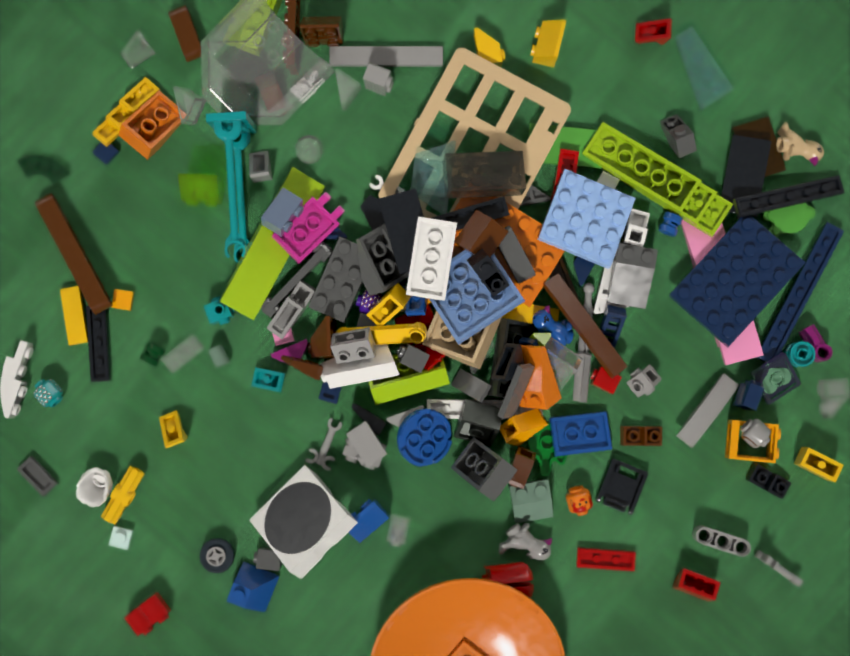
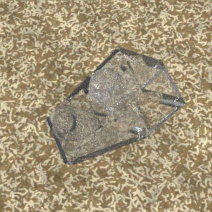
M848 378L818 380L817 393L821 398L819 411L823 418H833L849 399Z
M391 515L386 541L390 542L391 546L401 547L402 544L406 545L410 518Z

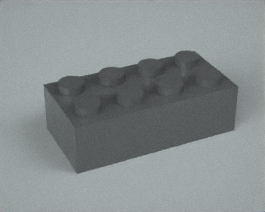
M339 237L308 306L310 309L323 315L331 316L344 324L363 285L356 243Z

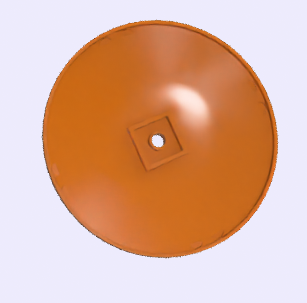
M461 578L431 585L401 603L382 625L372 646L370 656H565L554 624L544 610L530 597L511 586L497 581Z

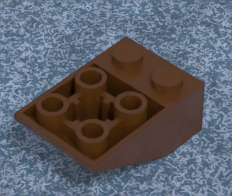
M341 16L303 17L300 23V30L305 45L319 47L320 45L327 44L330 47L343 44V21Z

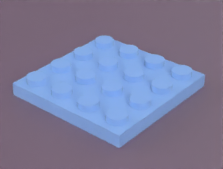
M564 169L537 240L609 269L615 257L635 198Z

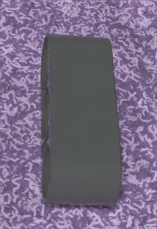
M507 226L505 229L509 232L498 248L518 284H521L536 276L512 228Z

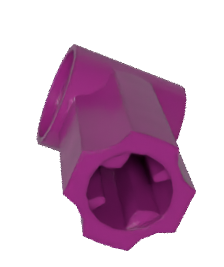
M814 324L798 332L804 342H808L814 347L816 353L815 362L820 363L831 358L832 348L825 343ZM819 348L824 351V358L818 355Z

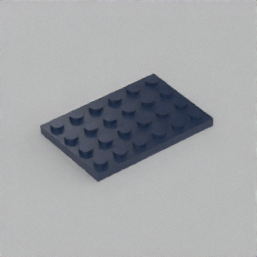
M752 216L742 217L670 293L669 297L728 348L806 262Z

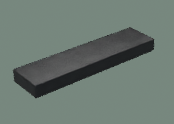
M86 306L90 382L111 381L107 309L95 315L90 307Z

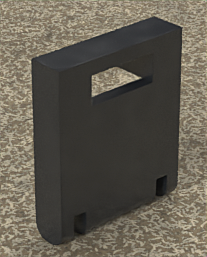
M611 458L595 501L599 503L602 496H604L603 505L625 513L627 506H629L627 514L632 516L649 473ZM623 466L637 472L635 479L618 473L620 467Z

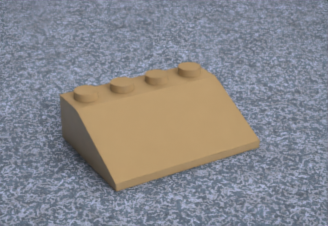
M436 311L422 345L461 363L480 369L502 317L458 345Z

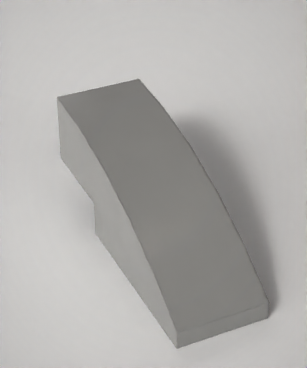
M304 280L299 281L291 295L286 298L267 326V329L283 339L310 304L316 289Z

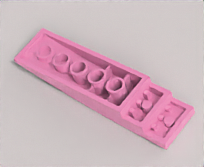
M682 220L681 226L693 269L726 234L722 223L714 236L710 237ZM754 320L728 348L715 337L724 365L764 355Z

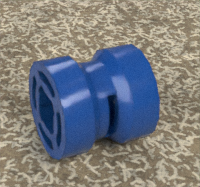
M665 212L663 216L664 221L660 224L658 231L665 235L676 237L678 233L677 227L682 223L683 218L677 214Z

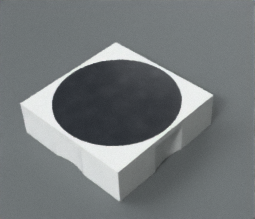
M306 465L249 520L288 571L300 579L322 559L324 554L333 545L338 543L358 523L344 505L334 498L331 490L320 477Z

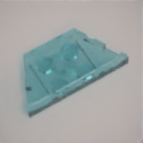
M451 141L450 143L415 154L411 190L416 188L418 198L441 214L447 213L456 141Z

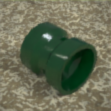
M149 341L146 345V352L141 354L140 359L157 367L160 356H163L166 350Z

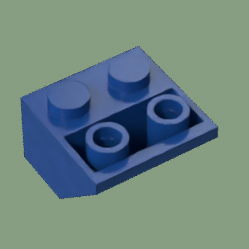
M368 499L361 505V511L358 514L355 511L351 514L358 523L348 533L359 543L390 518V515L376 499L373 501Z

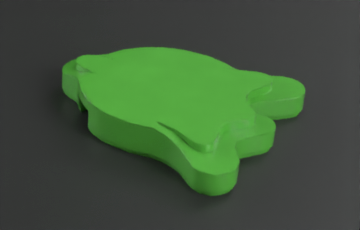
M804 203L764 212L762 219L771 223L768 231L775 237H778L780 234H793L802 230L809 220L814 218L815 209Z

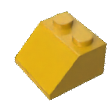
M567 20L542 21L541 27L537 26L534 37L538 38L537 44L532 45L530 56H533L532 63L554 68Z

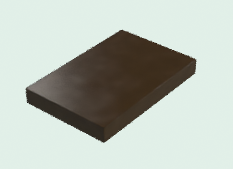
M769 116L731 128L733 135L771 141L765 177L786 171L781 152H778L776 148L777 140Z

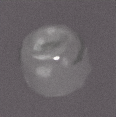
M311 134L301 137L295 146L297 158L307 164L318 162L325 153L324 142L318 136Z

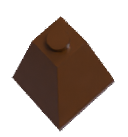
M325 316L311 337V343H308V354L313 359L335 358L330 345L332 334L336 333V320L331 316Z

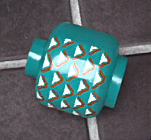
M42 379L35 385L34 397L43 407L50 406L53 408L62 401L63 389L53 379L46 381Z

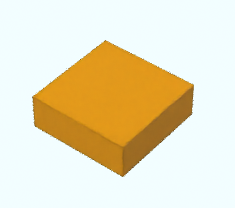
M114 289L113 306L111 308L131 311L135 292Z

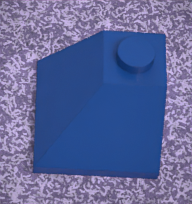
M243 562L226 601L245 609L266 612L280 575L264 569H256L255 565Z

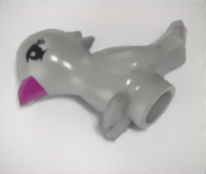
M517 523L506 531L509 538L499 544L498 552L502 555L510 548L528 549L529 552L526 556H530V559L545 560L551 555L552 538L545 540L536 539L527 530L530 526L529 523H524L522 526Z

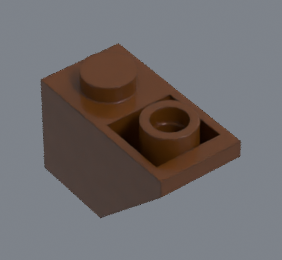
M518 446L510 463L517 469L513 478L508 482L511 486L524 489L535 461V452Z

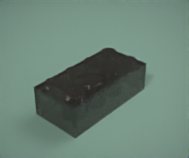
M523 151L445 153L442 161L445 198L520 196L526 189Z

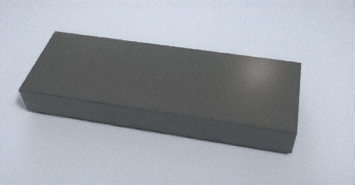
M531 363L517 365L497 415L501 419L515 416L535 368Z

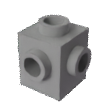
M649 364L642 370L640 368L634 370L630 374L632 378L626 383L639 398L643 394L648 396L655 391V386L662 378Z

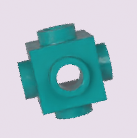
M221 296L211 299L212 303L203 306L209 323L212 325L217 323L224 325L231 322L230 319L234 317L233 312L236 311L219 302Z

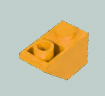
M533 409L512 416L500 426V431L506 443L520 446L548 424L540 409Z

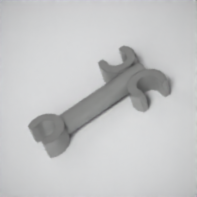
M333 418L328 420L329 430L319 453L316 449H310L309 451L315 454V458L312 460L309 458L305 459L308 463L315 462L322 465L327 471H330L331 467L326 465V461H335L333 456L326 457L336 431L342 428V422H339L336 428L332 426Z
M758 550L754 557L770 566L799 588L804 582L762 551Z

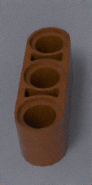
M184 5L168 11L186 61L190 62L204 57L205 53L187 6Z

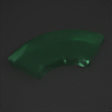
M31 155L17 160L28 178L41 175L47 177L55 184L70 175L61 163L49 157Z

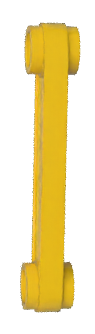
M421 322L350 328L340 327L336 331V333L370 327L376 345L419 344L423 342L427 334V328Z

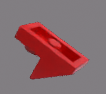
M672 19L636 23L635 42L638 44L657 42L660 45H664L671 39Z

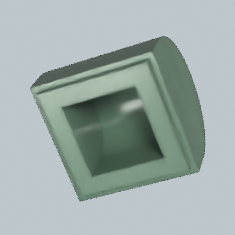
M223 345L209 349L208 352L217 369L230 363Z

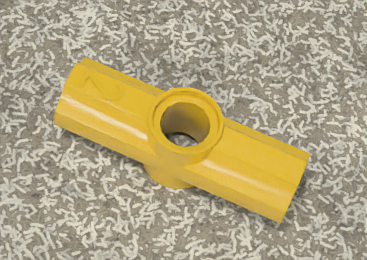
M132 465L129 466L121 482L113 489L110 495L111 499L101 515L105 521L114 525L117 524L125 508L133 501L136 495L135 491L146 473Z

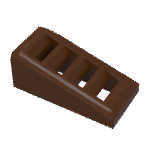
M286 355L281 356L283 362L315 380H320L323 370L322 365L305 359Z

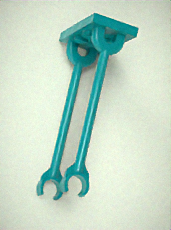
M246 111L206 114V122L213 128L216 136L224 141L226 152L231 233L225 241L224 252L226 257L230 259L229 248L235 244L233 256L234 260L238 263V252L243 249L241 256L245 258L247 255L246 247L250 242L247 239L241 150L248 146L251 133H257V128ZM240 134H241V139H240V141L234 142L233 140H235L236 138H238V137L240 136Z

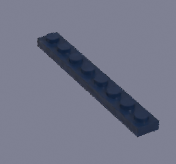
M829 222L824 224L805 260L806 263L802 266L761 344L764 355L756 358L766 363L781 353L844 230Z

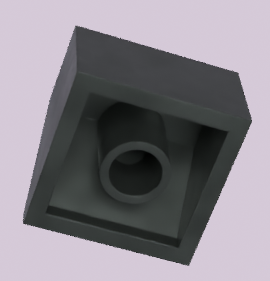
M466 400L460 413L454 437L471 441L475 437L485 446L491 447L501 426L502 419L497 416L500 409L493 405L481 404L475 400Z

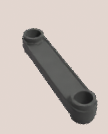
M322 241L313 250V257L273 298L269 297L264 301L260 308L262 312L272 318L281 306L279 304L295 289L299 281L303 280L320 261L324 263L332 255V248Z

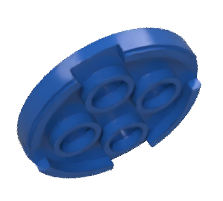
M429 408L418 409L410 413L401 423L397 434V446L403 458L411 464L420 467L433 463L436 464L442 460L452 443L450 422L442 413Z

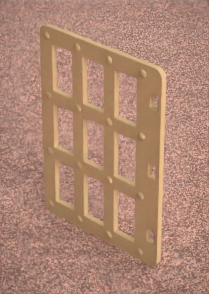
M458 48L453 54L421 116L416 119L415 127L378 196L383 198L396 194L397 188L415 157L434 168L418 197L425 218L437 216L427 211L426 207L444 174L464 184L450 212L455 209L471 181L497 197L504 196L508 204L519 209L571 112V107L563 100L465 48ZM464 65L484 75L465 111L445 100ZM494 81L514 91L496 127L475 117ZM524 98L545 108L526 143L506 133ZM439 111L459 121L440 157L420 147ZM552 121L558 124L554 134L548 131ZM469 127L489 137L471 173L451 164ZM499 144L520 154L501 190L481 180ZM524 174L530 176L526 186L520 184Z

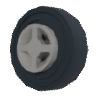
M213 538L207 541L201 547L199 553L202 566L211 573H222L228 570L235 558L232 545L227 540L221 538Z

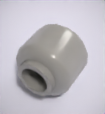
M749 419L740 429L742 431V439L753 448L765 447L771 440L769 438L771 430L759 419Z

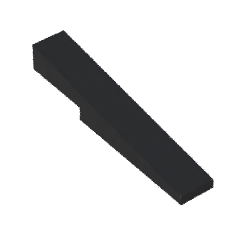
M503 196L435 216L431 219L456 222V232L462 231L476 210L494 220L509 216L510 214L505 197Z

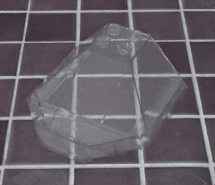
M240 0L201 41L202 97L217 113L246 111L256 125H283L335 70L288 28L267 4L268 0Z

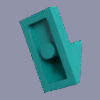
M255 367L251 386L281 393L285 373Z

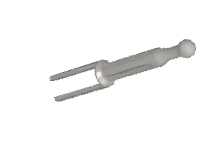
M587 283L583 288L585 292L583 307L593 319L592 293L595 287L592 283ZM579 336L578 352L574 354L576 358L573 401L587 403L591 357L593 355Z

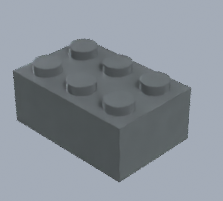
M475 437L472 438L451 467L452 470L493 502L517 472L515 467Z

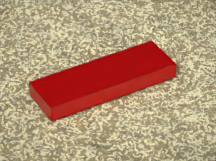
M577 547L576 567L635 572V551Z

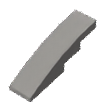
M723 373L712 389L707 392L701 403L693 410L676 436L689 447H694L739 385Z

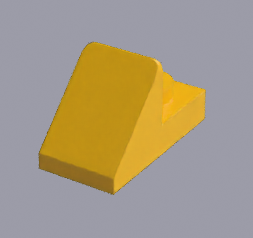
M177 410L159 417L166 449L188 439L187 434L182 428L180 414Z

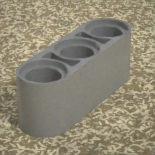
M703 525L696 526L692 531L693 539L703 545L741 557L747 556L751 551L750 543L740 537ZM701 530H705L707 533L706 538L703 540L699 539V532ZM720 536H724L725 543L719 546L717 540ZM742 542L744 548L742 551L737 552L736 545Z

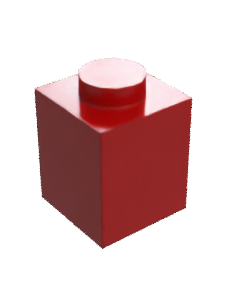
M601 366L593 370L590 376L592 380L590 384L609 394H614L622 377L616 375L611 379Z

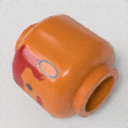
M582 485L570 488L569 492L565 495L569 511L577 513V516L588 514V510L593 506L590 491Z

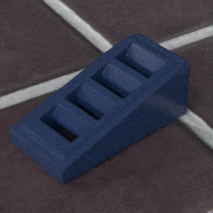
M607 305L600 330L604 335L613 337V339H607L615 348L627 314L624 308Z

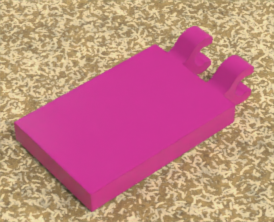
M327 192L318 200L312 197L303 205L304 210L302 214L291 221L293 226L288 233L285 232L282 237L276 233L272 235V238L298 264L340 225L337 219L345 210L338 206L330 214L323 207L331 198Z

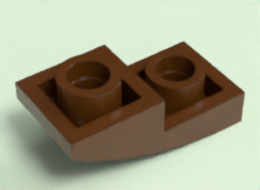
M620 426V445L662 446V427Z

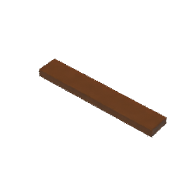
M556 274L543 284L544 289L611 379L627 368L626 363L561 276Z

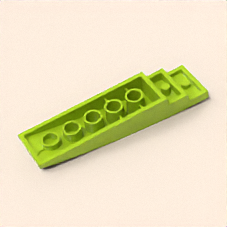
M602 122L582 153L633 189L669 212L681 216L684 221L710 237L714 236L733 206L731 202L717 195V191L701 183V179Z
M292 167L276 196L282 188H285L303 199L304 205L312 197L318 200L325 186ZM262 221L246 247V257L243 258L241 256L233 275L227 283L228 286L219 302L252 320L257 316L289 257V254L272 238L274 232L264 227Z

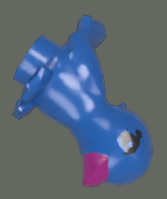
M548 305L543 310L534 313L532 322L538 333H545V331L551 333L550 341L553 348L550 357L555 359L563 355V348L566 344L571 343L574 333L569 321L562 320L558 322L553 320L550 306Z

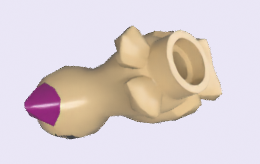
M784 122L777 133L780 137L777 139L776 148L778 152H784L783 159L785 161H788L792 156L801 155L816 166L818 161L824 156L822 145L807 139L804 141L797 133L790 130L787 122Z

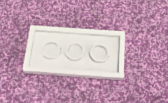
M418 217L406 295L445 301L457 227L456 222Z

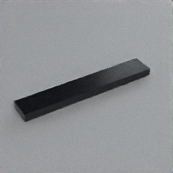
M840 175L735 198L732 201L737 218H742L842 195L845 192Z

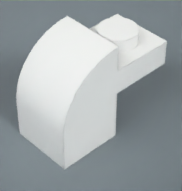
M636 209L631 210L623 232L622 244L644 246L650 213Z

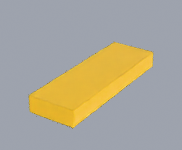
M79 286L60 289L68 345L88 343V331Z

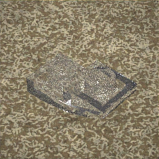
M191 334L160 360L174 374L205 348L194 334Z

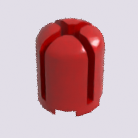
M516 562L482 567L486 569L482 579L506 584L521 591L528 597H532L534 584H531L529 581L533 580V573L526 563Z

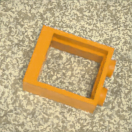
M728 420L725 458L776 463V459L778 460L779 458L777 443L781 438L779 424L764 423L771 430L769 436L771 440L767 444L766 457L737 454L739 428L747 421Z

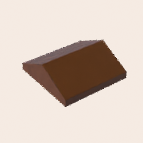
M476 210L454 240V243L472 255L483 248L491 258L509 231L491 217Z

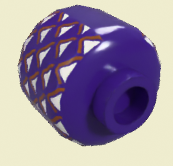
M367 290L363 292V295L359 294L356 306H360V313L367 314L383 295L378 293L369 296Z

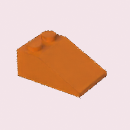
M158 91L121 124L118 136L148 160L169 139L188 117V114L161 91Z
M521 345L524 363H531L535 368L519 407L548 410L562 397L546 347Z

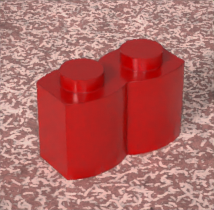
M156 592L126 615L124 619L137 636L142 633L145 636L154 629L153 624L157 621L161 624L170 617L168 613L171 611V608L161 595Z

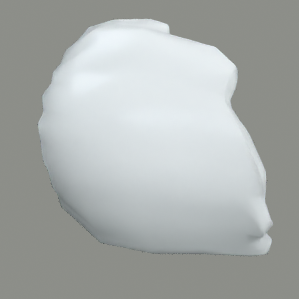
M98 467L88 469L82 474L76 485V498L89 507L101 506L106 501L113 487L110 473Z

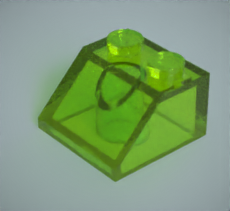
M178 173L180 197L187 206H198L199 203L205 204L206 207H217V204H222L223 181L218 175Z

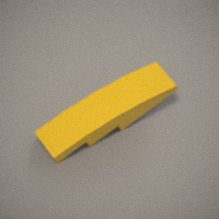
M145 77L119 100V105L106 115V120L92 132V135L108 147L118 137L121 124L160 89Z

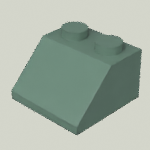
M548 479L526 482L524 489L508 485L515 524L553 517Z

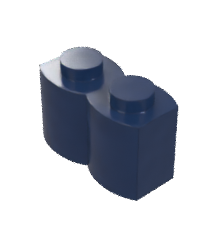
M746 380L745 383H740L733 405L748 411H757L765 389L761 387L762 383L754 380Z

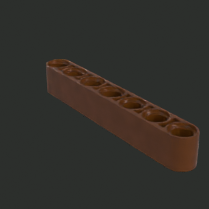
M50 193L34 202L92 312L97 315L112 307L111 299L54 194Z

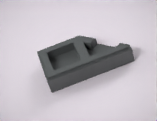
M531 185L520 207L551 201V197Z

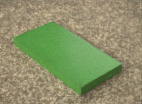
M535 123L529 124L528 139L536 126ZM550 125L548 131L554 134L557 126ZM562 127L543 164L557 165L561 148L579 151L577 167L601 170L602 167L582 154L597 130Z

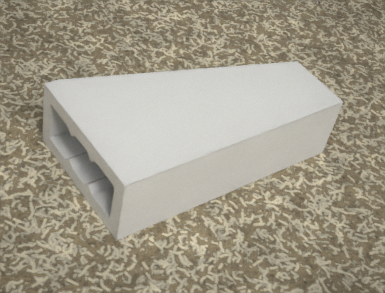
M387 344L376 345L374 358L337 364L335 358L320 363L323 366L321 379L323 383H328L330 389L400 375Z

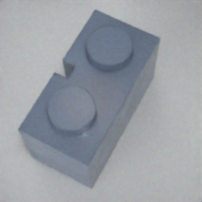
M282 188L262 215V225L282 237L285 232L288 233L292 228L293 222L291 221L302 214L304 210L303 199Z

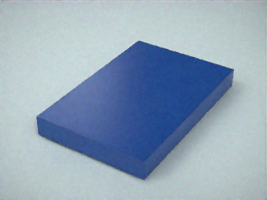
M607 411L549 418L555 457L612 450Z

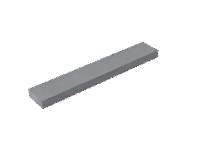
M330 46L329 65L330 67H367L370 62L380 67H443V46Z

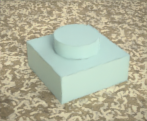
M114 526L109 546L129 550L134 530Z

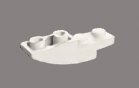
M20 340L15 356H6L0 386L1 404L4 417L8 419H14L15 416H18L21 410L20 402L28 390V387H26L28 382L21 380V377H24L26 374V364L28 359L32 357L34 349L32 348L33 343Z

